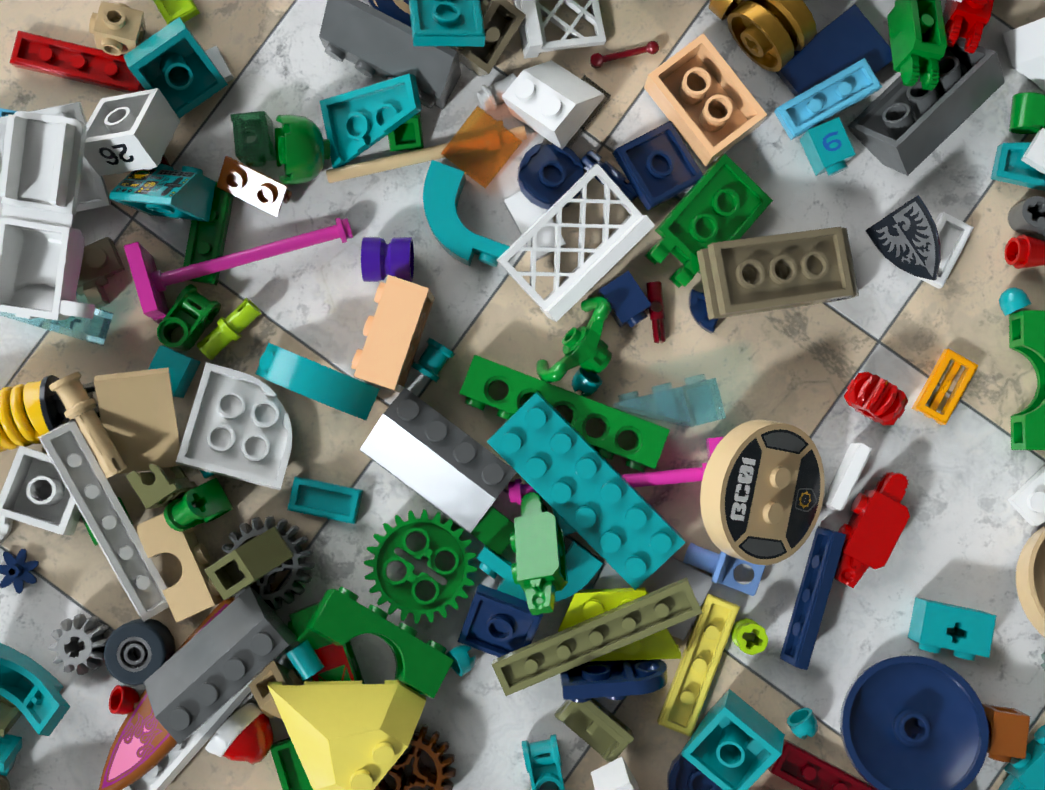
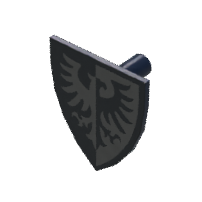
M919 195L865 230L884 257L899 269L916 277L933 281L937 279L941 262L940 239L936 224Z

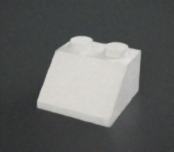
M552 60L523 69L502 95L513 117L561 149L566 146L605 97L602 92Z

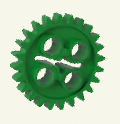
M423 509L420 519H416L414 513L410 510L408 521L405 522L396 515L395 521L397 526L392 528L389 524L384 523L383 527L387 534L385 536L373 535L379 543L378 547H367V550L375 555L374 559L364 561V565L373 568V572L364 576L365 579L375 580L376 582L369 592H381L382 596L378 599L377 604L380 606L388 601L390 603L389 615L400 609L401 621H404L408 614L412 613L415 624L419 623L421 614H426L429 622L432 623L434 612L436 611L443 618H446L447 612L445 607L450 605L458 610L459 606L455 598L459 596L467 599L469 596L462 589L463 586H474L475 582L467 578V573L477 572L476 567L468 565V561L475 558L476 553H466L465 550L472 543V540L461 541L459 538L464 529L459 528L453 532L451 530L453 524L451 519L445 524L440 523V512H437L433 520L428 519L427 510ZM420 533L425 537L426 545L421 551L414 552L407 547L406 541L411 534ZM395 549H402L417 561H421L423 557L427 558V567L447 580V584H440L425 572H421L418 576L413 573L415 570L414 565L398 556L394 552ZM448 552L453 555L455 565L451 570L441 571L436 567L435 558L439 553ZM393 562H401L407 568L405 577L400 581H392L387 576V568ZM429 581L435 586L436 593L431 600L422 601L416 596L415 589L420 582Z

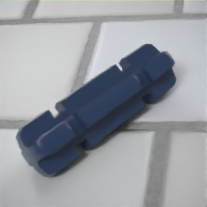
M590 150L581 160L584 169L588 171L594 164H599L627 198L633 202L638 195L630 182H625L627 178L607 161L603 163L601 161L602 157L596 151ZM597 176L594 177L603 184Z

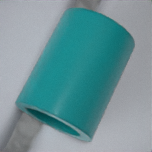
M305 640L286 653L303 681L325 667L308 640Z

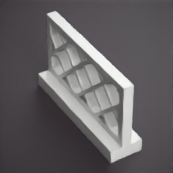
M513 0L514 6L526 15L518 27L524 59L538 57L539 53L599 46L604 45L606 42L598 0H589L584 8L573 0H559L551 12L542 6L539 0ZM562 3L579 14L571 26L555 15ZM542 15L546 18L544 22L542 21ZM582 17L594 25L596 36L584 37L574 29ZM549 21L566 32L561 40L546 41L544 28Z
M594 164L496 261L540 307V310L549 319L557 322L655 224L647 215L641 214L599 164ZM595 176L604 184V200L586 199L587 183ZM580 191V199H572ZM610 192L617 200H610ZM568 202L580 203L579 224L562 223V208ZM586 203H603V224H585ZM610 204H621L630 214L620 225L609 224ZM556 215L555 223H547ZM543 226L555 227V247H537V232ZM561 227H579L578 248H561ZM585 228H602V243L597 248H584ZM609 228H616V229L609 235ZM531 239V247H523ZM518 251H531L530 271H516L508 260ZM537 251L554 252V272H536ZM560 252H578V265L572 272H560ZM584 252H592L584 259ZM522 276H530V285ZM536 276H554L553 291L543 300L535 291ZM560 276H566V278L559 284Z

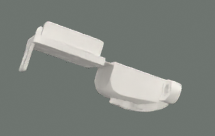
M17 111L7 117L0 173V197H2L1 203L3 204L2 216L0 217L1 312L13 313L15 317L27 319L44 318L57 321L65 320L70 316L91 319L94 317L95 304L80 302L76 298L84 253V237L81 230L72 228L73 215H76L87 132L86 125L82 121L26 111Z

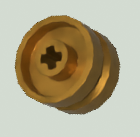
M803 0L743 1L727 18L728 28L741 50L753 62L770 72H779L793 58L794 51H801L817 34L815 20Z

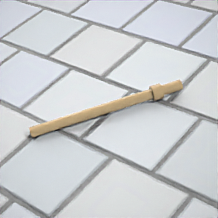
M525 126L498 131L495 128L484 131V135L329 169L326 170L329 183H334L488 148V151L501 149L503 144L525 140L527 135Z

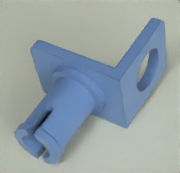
M690 543L683 561L685 564H690L712 573L711 582L723 584L751 596L756 594L766 567L765 565H757L734 558L722 551L718 554L699 547L694 543ZM740 564H747L754 571V578L749 584H740L734 577V570Z

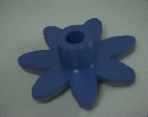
M21 549L16 559L8 551L3 553L4 561L7 565H0V574L6 575L0 583V588H6L13 583L16 592L20 594L24 589V581L31 584L37 583V578L28 571L35 569L39 565V561L32 560L26 562V549Z

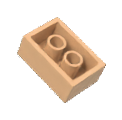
M704 33L648 74L644 89L669 121L672 122L673 126L705 167L757 129L767 116V113Z
M388 275L386 283L380 282L374 302L378 303L375 315H369L364 326L363 335L367 336L363 350L358 348L352 361L351 368L355 370L354 377L398 393L404 389L435 299L429 288Z

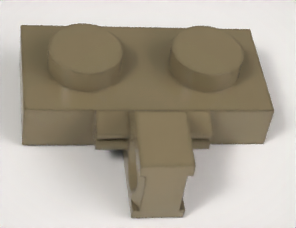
M105 237L84 247L77 293L80 296L85 294L88 302L95 304L97 309L110 304L103 287L109 284L107 277L125 270L111 238Z

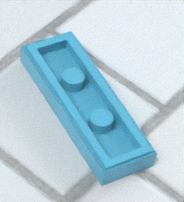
M863 58L777 107L774 113L790 140H793L807 130L816 127L879 91L882 85L867 60Z

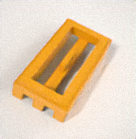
M949 348L944 349L912 409L922 412L924 416L936 420L940 425H946L978 365ZM952 359L953 362L948 372L946 373L929 406H926L927 401L929 400L947 365ZM960 366H964L965 369L941 413H938L936 410L949 389Z

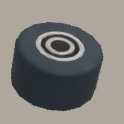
M141 619L132 620L114 630L106 641L104 649L105 665L110 674L121 683L133 686L144 684L143 682L175 653L174 637L168 627L158 620L148 619L145 622Z

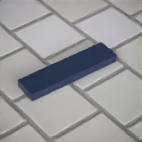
M819 526L816 529L780 654L781 660L804 670H808L846 537V534Z

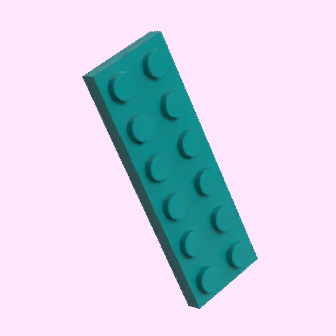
M538 391L487 440V443L634 590L686 543L685 539Z

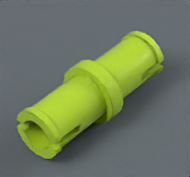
M245 298L226 318L221 317L217 321L218 326L201 342H198L197 347L208 359H215V356L232 340H239L242 337L241 332L260 316L262 312L250 299Z

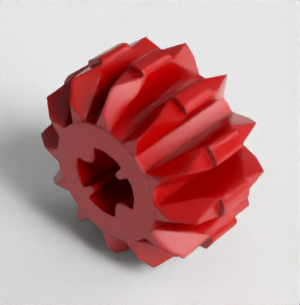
M869 372L858 373L855 379L851 380L847 387L848 390L844 395L848 405L853 407L855 411L882 425H894L896 420L900 419L904 413L905 406L908 403L905 393L899 390L896 385Z

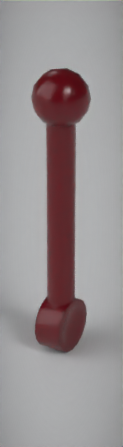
M650 41L643 47L604 56L595 53L590 58V64L593 68H600L604 62L647 52L654 55L659 51V44L656 41Z

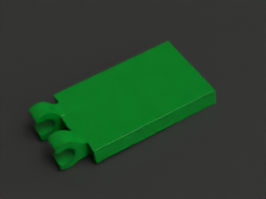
M723 154L655 229L662 238L649 249L645 257L655 265L657 262L660 264L671 253L682 265L670 276L669 280L678 288L681 286L685 287L697 272L701 274L697 251L708 248V245L715 242L740 239L773 200L726 154Z

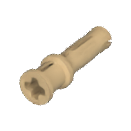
M78 371L49 385L51 391H56L66 409L64 412L66 418L74 419L107 479L128 467L125 465L94 410L97 408V402L94 398H89L79 380L81 374Z

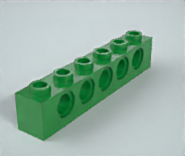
M474 355L459 393L466 397L465 404L480 410H484L485 405L498 409L496 416L508 420L521 407L520 402L523 396L535 394L538 391L554 408L566 406L572 411L573 417L570 424L595 447L594 449L602 457L609 460L613 459L614 454L627 459L625 466L645 473L646 467L656 468L670 432L669 429ZM501 381L508 386V395L504 399L494 400L490 397L489 388L494 382ZM591 418H597L604 424V432L598 438L590 437L586 432V423ZM624 430L631 431L636 437L635 446L628 451L622 449L618 444V437Z

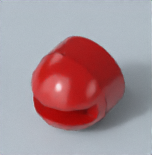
M115 686L109 698L110 712L119 715L133 712L135 710L133 708L134 703L139 701L138 692L129 686Z

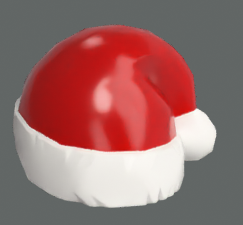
M248 703L220 726L205 749L209 753L219 757L224 756L232 761H246L251 765L259 763L268 755L273 744L274 736L269 717L259 709L258 705Z

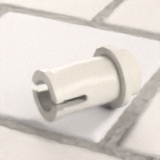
M513 73L488 87L486 85L481 86V90L477 92V97L485 111L489 109L494 111L497 109L498 104L504 102L502 95L517 78Z

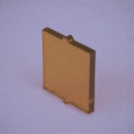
M477 105L441 154L486 188L519 147L522 140L504 127L502 120L497 121Z

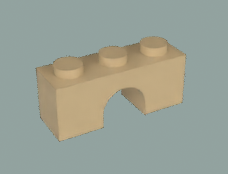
M164 513L134 526L148 558L159 556L163 553H171L182 564L180 580L175 585L162 590L176 623L222 602L223 598L205 572V569L209 567L210 556L204 544H199L194 533L196 526L182 532L175 531L167 524Z

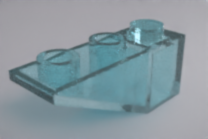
M705 374L685 378L686 385L676 388L672 387L671 382L651 387L653 394L639 397L638 391L618 395L619 402L612 404V408L625 413L687 428L726 418L716 378L706 380Z

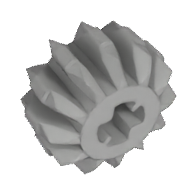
M78 614L74 616L73 620L70 618L63 620L60 623L61 629L54 630L51 634L57 643L50 645L48 649L57 651L59 655L55 657L53 663L59 664L64 661V672L70 673L76 669L78 675L88 673L89 668L93 671L102 666L101 660H105L104 646L109 638L104 637L103 633L109 629V626L97 627L98 617L92 616L86 619L85 614ZM83 641L85 644V649H83L84 646L79 647L78 642L80 643Z

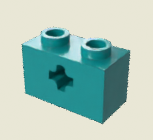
M915 597L908 638L918 642L919 649L940 654L941 648L953 650V656L975 661L976 655L989 658L997 616L981 610ZM955 627L954 633L946 634L947 628Z

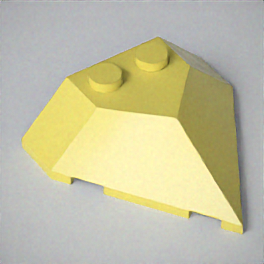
M384 680V684H362V681H304V685H282V682H268L267 684L313 790H374L409 747L426 703L425 696L399 680Z

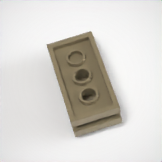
M841 226L715 242L708 245V248L697 251L709 320L815 305L822 302H835L859 296L847 228H841Z

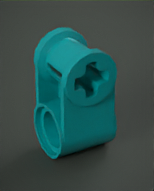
M556 734L550 735V739L533 743H529L527 740L522 741L525 765L530 776L532 790H540V786L547 781L556 783L559 787L558 790H565L561 769L562 761Z

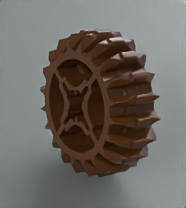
M426 724L422 725L420 732L414 731L409 744L413 745L410 752L401 756L387 773L396 780V790H408L414 786L425 788L426 785L431 786L428 790L453 789L454 783L449 779L456 776V769L449 765L454 763L455 756L454 754H444L449 749L448 741L442 742L439 745L436 743L440 737L438 731H435L431 737L426 735L428 731V725ZM422 749L433 759L437 774L431 772V768L424 765L421 761ZM414 757L412 776H408L407 782L403 784L405 767L410 764L411 758ZM383 778L374 790L393 789L389 787Z

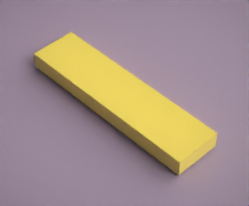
M709 593L700 607L702 614L697 615L657 720L659 725L690 737L740 609L739 605Z

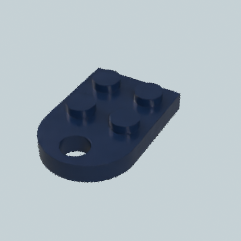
M661 659L588 661L560 673L563 700H571L577 703L587 702L591 698L606 697L610 700H622L630 695L655 692L667 684V665Z

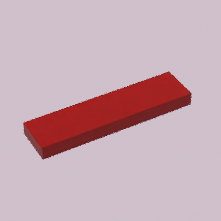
M23 31L17 32L9 62L15 67L126 93L145 91L144 87L127 67L124 55L114 56L96 48Z

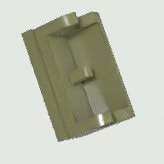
M156 464L149 465L151 472L138 473L134 470L126 475V478L146 509L165 507L172 501L182 498L190 489L197 487L194 481H189L180 466L170 467L171 471L175 473L174 479H168L162 468Z
M591 698V700L583 703L566 700L554 714L558 720H561L607 762L616 760L628 744L635 739L632 730L595 698Z

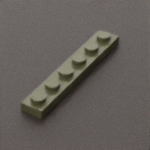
M686 577L494 659L491 665L505 695L508 696L702 614V610Z

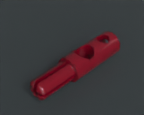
M661 281L648 282L646 287L649 302L651 304L658 302L662 307L660 312H655L651 309V306L649 307L654 343L659 344V335L660 343L666 341Z

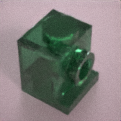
M265 111L230 114L231 122L233 123L236 158L249 167H261L266 165V161L276 160L273 124ZM248 136H256L254 142L247 143Z

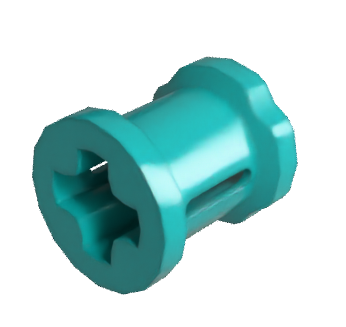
M429 337L426 341L428 343L427 348L418 362H413L411 367L437 383L440 379L438 377L439 372L448 358H453L455 353Z

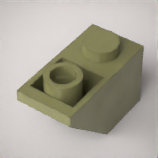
M274 526L233 550L206 568L205 572L223 600H226L294 557V554Z

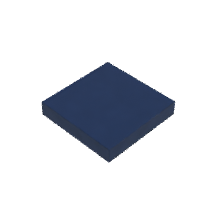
M671 121L618 147L612 153L647 211L692 188L703 176V173Z
M478 584L457 642L496 657H501L532 643L543 614L532 615L527 601Z

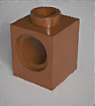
M982 704L989 728L988 757L1001 762H1011V757L1025 759L1030 716L1015 708Z

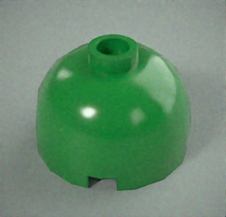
M278 115L276 121L282 123V128H275V157L277 167L284 165L285 172L284 176H279V180L285 185L307 183L320 174L323 169L324 160L330 159L329 139H323L319 127L312 120L304 116Z

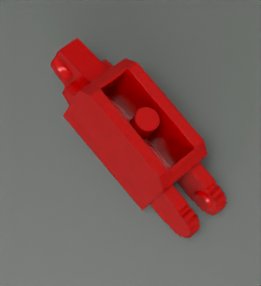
M946 0L943 19L947 46L953 47L958 38L962 37L966 39L965 52L974 53L979 45L983 28L990 20L994 0H962V2Z
M898 472L882 474L883 476L880 477L881 480L878 481L874 490L865 489L864 493H859L851 506L853 514L848 524L844 523L838 531L846 534L835 572V580L854 588L868 568L878 569L885 566L910 518L908 508L900 503L906 493L905 489L908 488L907 476H904V474Z

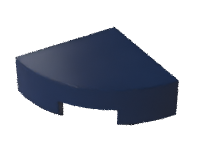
M692 289L689 294L690 313L702 329L713 333L718 319L709 320L704 293Z

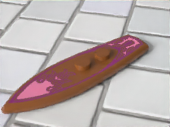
M234 597L222 600L177 651L235 600ZM146 689L140 695L138 703L134 704L133 708L135 710L127 715L115 737L102 772L99 790H122L158 765L177 745L175 739L155 718Z

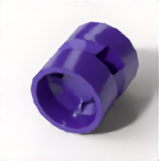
M363 237L361 244V273L363 281L380 282L387 275H391L412 282L414 276V244L412 237H393L389 244L380 237Z

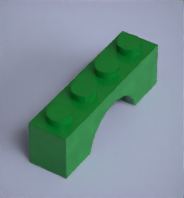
M1023 310L1009 314V348L1021 353L1030 361L1036 372L1037 389L1031 403L1021 412L1011 416V450H1045V310Z
M340 587L339 590L329 589L325 592L306 625L307 629L335 645L342 646L352 638L365 633L380 637L389 645L394 654L396 663L395 680H399L425 697H435L454 661L445 655L447 649L444 646L430 639L425 643L416 638L418 632L414 628L402 622H399L398 626L386 620L388 613L371 604L368 608L356 602L359 596L344 587Z

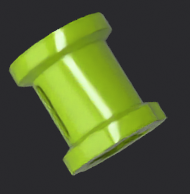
M748 618L740 619L734 623L730 633L731 639L741 651L749 655H755L765 650L768 644V637L762 626ZM744 632L754 633L756 635L754 641L743 639Z

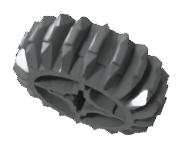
M274 516L266 517L264 524L260 517L253 518L252 527L246 522L240 524L241 534L235 531L229 534L230 540L235 545L224 544L222 550L229 554L256 536L275 526ZM281 519L276 528L294 554V557L257 580L256 585L260 586V588L253 584L250 585L268 605L271 603L275 610L282 607V599L287 604L295 601L292 592L297 595L305 592L304 587L299 582L309 583L312 577L303 571L315 567V563L305 561V557L314 553L313 549L308 548L303 551L301 547L302 544L308 541V537L303 536L299 539L294 537L300 529L297 525L291 527L287 532L288 520ZM292 570L288 582L281 589L271 591V583L275 582L276 573L278 571ZM247 588L236 594L234 599L241 595Z

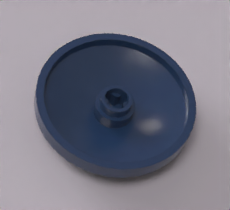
M898 656L877 662L864 670L851 684L841 708L840 730L847 756L863 779L877 790H964L978 775L985 761L989 743V728L982 703L976 692L961 675L936 660L920 656Z

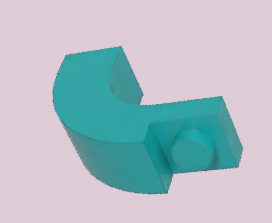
M432 160L424 182L423 204L426 218L436 240L448 254L461 263L470 266L474 254L479 255V261L497 267L498 262L496 260L510 246L477 235L462 224L458 217L457 206L466 182L465 172Z
M268 343L265 352L262 354L255 373L279 386L366 421L380 390L271 343Z
M572 541L566 549L568 583L561 591L555 592V602L566 599L581 590L603 565L601 560L575 541ZM485 545L477 556V559L481 561L479 568L494 579L498 575L503 578L497 586L498 591L527 601L521 586L514 583L511 569L512 563Z
M0 643V695L13 703L22 712L38 735L50 736L70 708V705L60 694L64 686L37 662L23 653Z

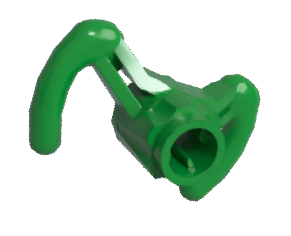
M595 296L581 302V309L585 312L594 310L593 315L586 327H573L565 334L562 339V351L565 356L550 369L546 360L540 359L537 361L536 372L542 381L548 383L557 382L564 377L568 370L576 366H580L587 373L591 371L594 374L600 373L607 367L611 361L612 352L608 350L609 346L600 339L604 321L612 310L606 298Z

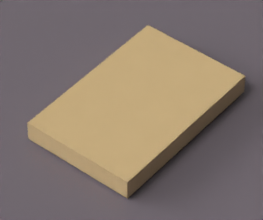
M169 367L94 376L101 423L125 465L128 467L117 474L130 473L134 470H150V464H156L161 468L181 466L176 464L181 444Z

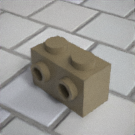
M507 0L480 1L485 30L484 47L455 46L457 47L456 51L458 52L459 62L479 76L487 75L491 72L526 16Z

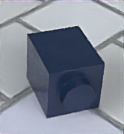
M629 270L599 289L598 296L604 297L609 301L612 307L610 314L619 327L628 323L632 328L648 317L645 311L649 309L651 303Z

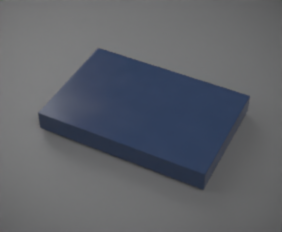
M854 4L818 32L801 51H794L793 58L776 73L796 97L863 58L867 60L874 74H877L892 62L891 47Z

